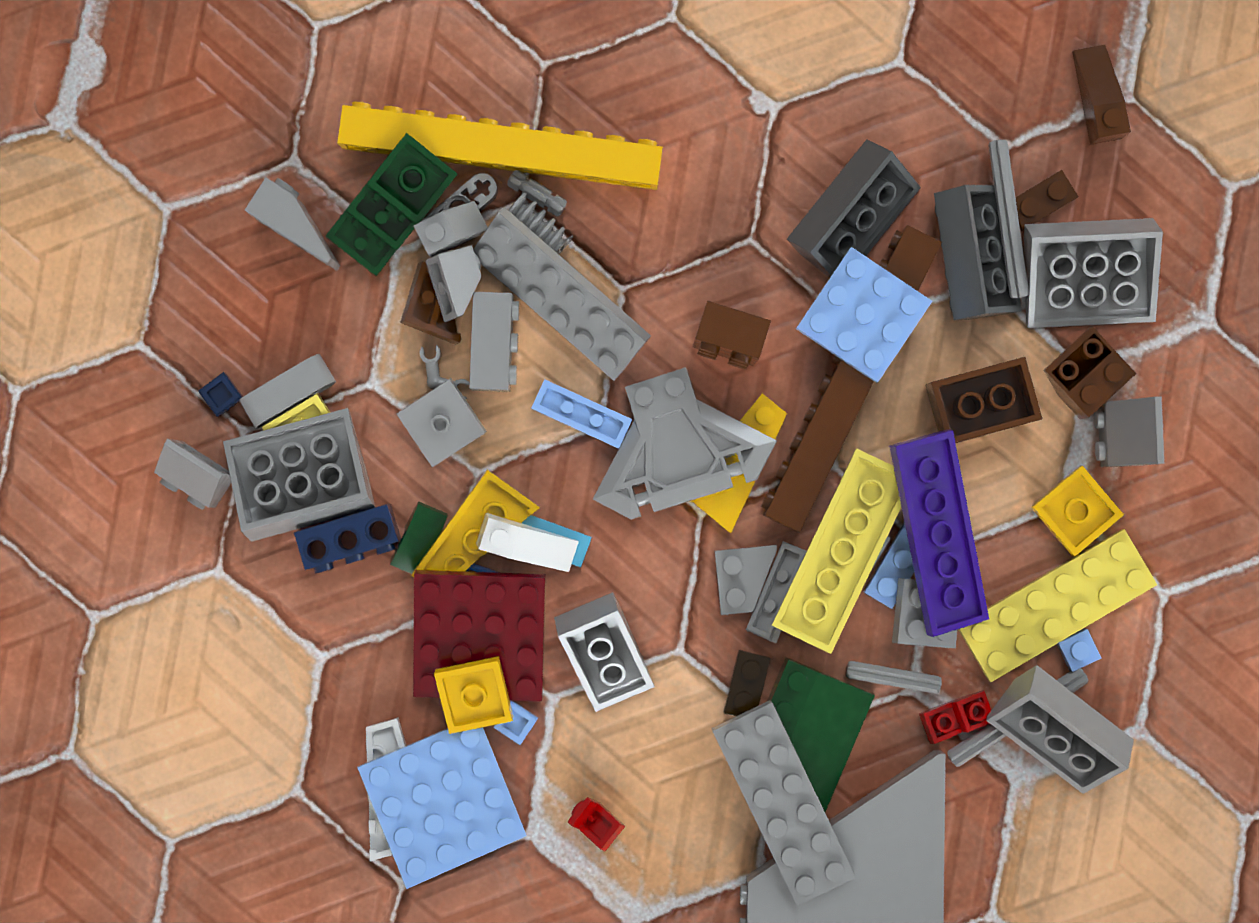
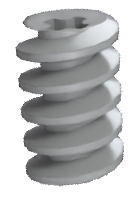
M523 193L508 211L556 253L560 254L571 242L573 235L565 240L562 239L565 228L561 227L554 231L553 226L556 220L553 218L544 222L543 219L546 211L542 210L535 214L533 211L537 202L533 201L525 205L524 201L527 193Z

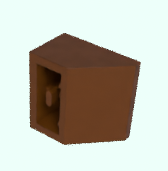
M1093 326L1087 329L1043 370L1057 395L1079 419L1089 418L1136 375V372Z

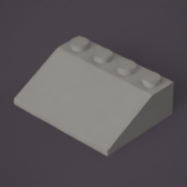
M1153 218L1025 224L1023 254L1029 294L1025 297L1027 328L1156 322L1163 231Z
M348 408L223 441L241 532L251 542L376 508L369 477Z

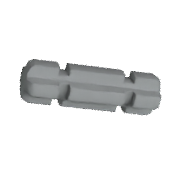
M515 170L507 183L510 188L517 192L521 190L523 191L522 194L527 193L526 198L537 202V205L542 208L547 206V211L553 215L560 216L567 205V201L559 195L554 197L551 190L532 178L527 180V175L519 170Z

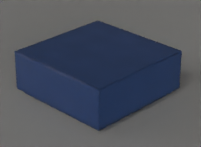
M225 372L198 390L216 417H220L238 404L239 400L243 397Z

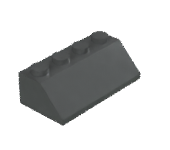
M866 139L789 235L787 240L806 260L830 278L851 247L867 256L921 187L892 151Z
M963 185L934 193L935 213L938 217L940 241L942 242L941 247L945 262V277L948 281L950 309L953 313V319L969 320L1022 312L1020 298H1011L1009 295L994 185Z

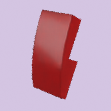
M982 690L921 712L919 716L929 743L936 744L962 732L968 733L989 724L986 720L992 709L985 691Z

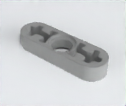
M485 173L474 175L422 221L450 209L452 203L456 201L469 203L470 200L463 194L468 191L470 196H472L478 190L476 187L478 182L482 184L489 182L491 184L488 187L490 194L485 196L481 193L474 198L481 212L497 196L498 188L495 180Z

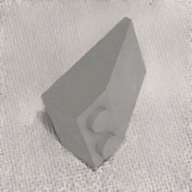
M265 177L245 208V211L257 221L337 271L340 264L306 207L297 199L299 193L279 178L273 182Z
M1162 396L1108 401L1094 413V426L1096 429H1099V441L1095 444L1096 460L1100 461L1101 467L1165 464Z
M613 592L554 617L558 637L595 712L655 687L628 622Z

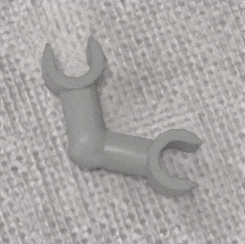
M436 345V356L433 359H427L424 348L421 347L420 357L426 365L427 386L430 389H435L448 380L440 377L438 361L441 357V351ZM465 379L453 381L456 386L459 384L470 385L469 381Z

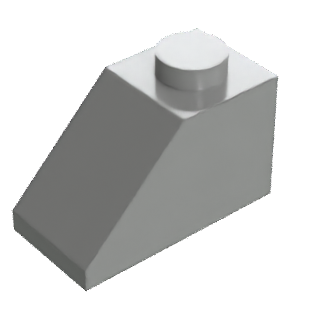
M475 201L444 210L414 225L430 258L447 252L485 233L488 228Z
M472 245L440 253L425 260L444 322L451 321L464 314L481 279L480 260L474 253Z

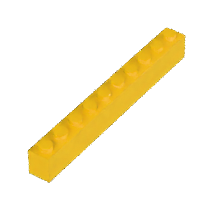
M356 101L352 102V106L342 105L337 141L342 149L389 155L403 136L408 133L445 163L507 171L519 170L522 173L657 190L663 147L657 146V142L653 140L638 139V143L625 142V137L618 135H606V139L593 138V133L587 131H574V135L561 133L562 130L559 128L548 126L543 127L542 131L529 129L530 125L512 122L510 127L498 125V121L488 118H480L478 123L466 121L465 116L457 114H447V118L434 117L435 113L426 110H416L415 114L402 113L403 109L395 106H384L383 110L371 109L370 104Z

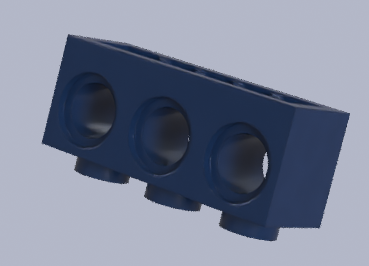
M391 504L382 505L294 532L305 570L314 568L315 574L333 569V562L345 559L346 564L365 559L364 552L376 549L377 555L395 550L394 543L401 540ZM378 521L384 522L388 527V534L382 540L375 538L372 533L373 525ZM346 531H352L357 537V543L352 549H347L342 544V535ZM316 540L322 541L326 546V553L320 559L314 557L311 553V546Z

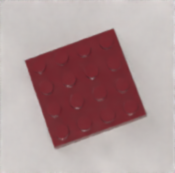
M415 570L413 697L440 698L434 676L435 669L499 656L509 700L542 701L546 574Z

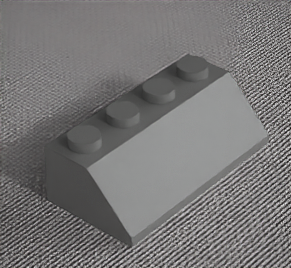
M1037 665L1014 679L987 716L986 721L1083 794L1129 768L1134 739Z

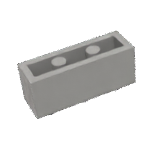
M473 293L469 388L472 391L510 392L511 385H516L517 365H511L512 353L518 352V333H513V320L519 321V301H514L512 293Z

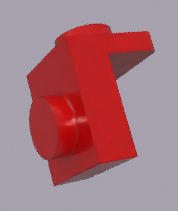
M589 797L576 804L572 810V816L568 820L572 827L579 829L603 851L609 848L625 828V825L600 802Z

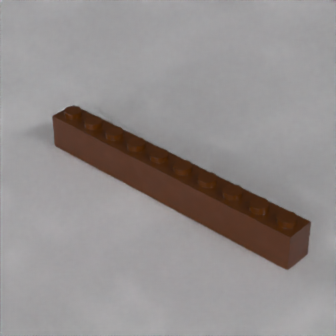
M907 225L902 232L896 230L888 246L893 251L888 261L882 259L879 266L918 291L942 242ZM835 355L832 363L836 364L832 375L825 374L818 388V392L822 393L817 405L811 403L803 419L808 424L803 434L800 432L796 433L789 447L794 453L789 463L783 460L775 476L780 481L775 491L768 490L761 504V507L766 509L763 516L799 533L874 382Z

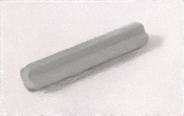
M849 661L846 668V677L860 681L935 694L940 692L942 685L941 677L855 661Z

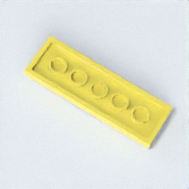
M857 448L855 449L774 618L772 626L821 650L832 653L901 509L893 465Z
M1121 529L987 608L989 620L958 630L988 681L993 682L1155 587L1157 583L1125 529Z

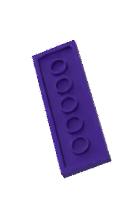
M943 430L889 445L926 634L935 637L989 620L953 430Z

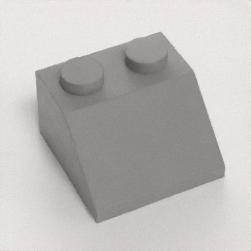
M167 439L164 443L154 471L155 474L162 477L160 483L174 492H177L178 489L189 495L187 501L202 510L205 506L216 508L231 484L229 471L183 441Z

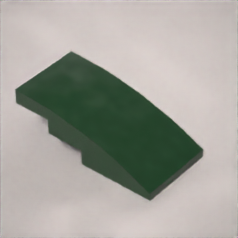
M406 133L325 237L370 273L377 276L415 229L414 225L421 222L457 176V173Z

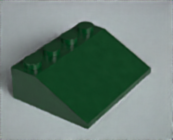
M785 657L767 701H772L824 812H826L875 695Z

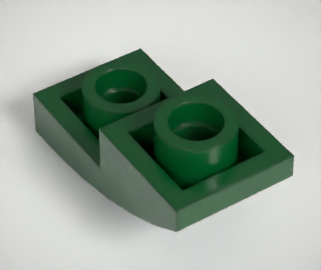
M418 501L405 526L404 534L391 557L390 565L412 574L441 534L448 514Z

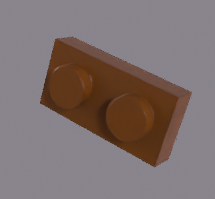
M1063 170L1015 197L1021 232L1024 230L1025 224H1035L1078 198Z

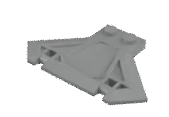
M686 367L625 387L635 420L593 500L632 520L641 517L639 507L651 503L653 511L657 512L733 488L731 477L744 474L746 483L758 479L777 440L697 400ZM738 455L739 462L730 465L726 464L725 458ZM645 484L647 491L635 494L633 487Z

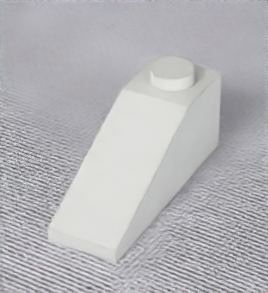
M486 513L476 544L478 549L499 556L569 572L579 541Z

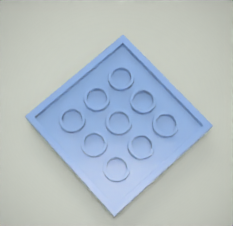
M483 727L449 734L448 728L357 766L406 889L527 836Z

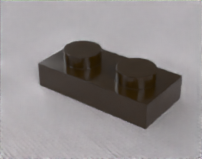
M738 650L723 711L725 714L738 716L759 706L770 657Z

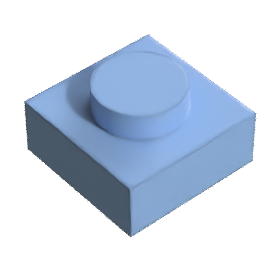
M1084 628L1057 643L1071 672L1101 659L1088 629Z

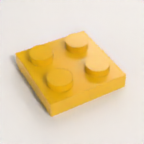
M1083 466L1077 467L1031 506L1033 511L1072 556L1080 553L1124 515Z
M499 656L435 669L434 676L449 734L513 721L514 716Z

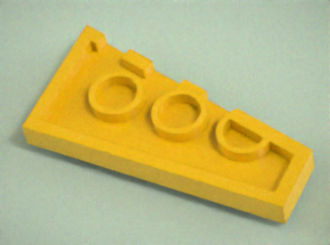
M762 393L740 422L776 439L787 413ZM738 455L725 458L726 464L730 465L739 462ZM744 474L731 477L733 488L691 501L729 533L732 532L755 481L746 483Z
M487 469L415 570L466 571L475 561L487 553L478 549L476 544L486 513L522 523L540 507Z

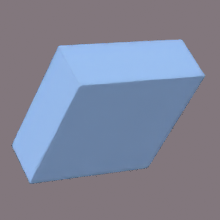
M511 700L513 721L497 724L493 728L521 745L539 717Z

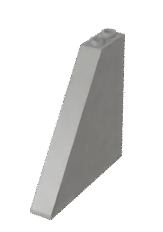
M933 750L829 820L856 878L797 906L774 858H772L746 876V885H740V905H746L745 918H740L739 923H943L946 754L941 750Z

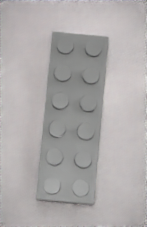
M505 207L497 213L474 247V253L478 256L482 266L612 380H615L651 337L647 331Z
M769 700L711 728L796 905L799 906L856 878L772 701Z

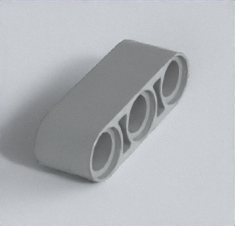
M316 354L251 391L239 401L255 429L314 394L328 389L336 383V380L321 355Z

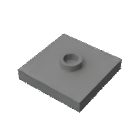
M451 378L397 413V416L432 467L487 432Z

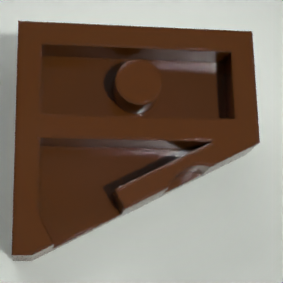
M422 261L417 265L400 323L454 345L459 344L461 333H457L456 321L453 319L444 322L427 264Z

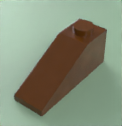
M1099 45L1073 50L1072 53L1090 145L1124 138L1131 132L1125 99L1106 46Z

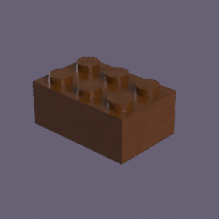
M707 301L693 348L698 349L697 354L716 360L717 355L728 358L729 365L746 369L749 365L754 366L759 360L771 320Z
M1026 357L933 381L925 385L938 432L953 430L955 443L1043 419Z

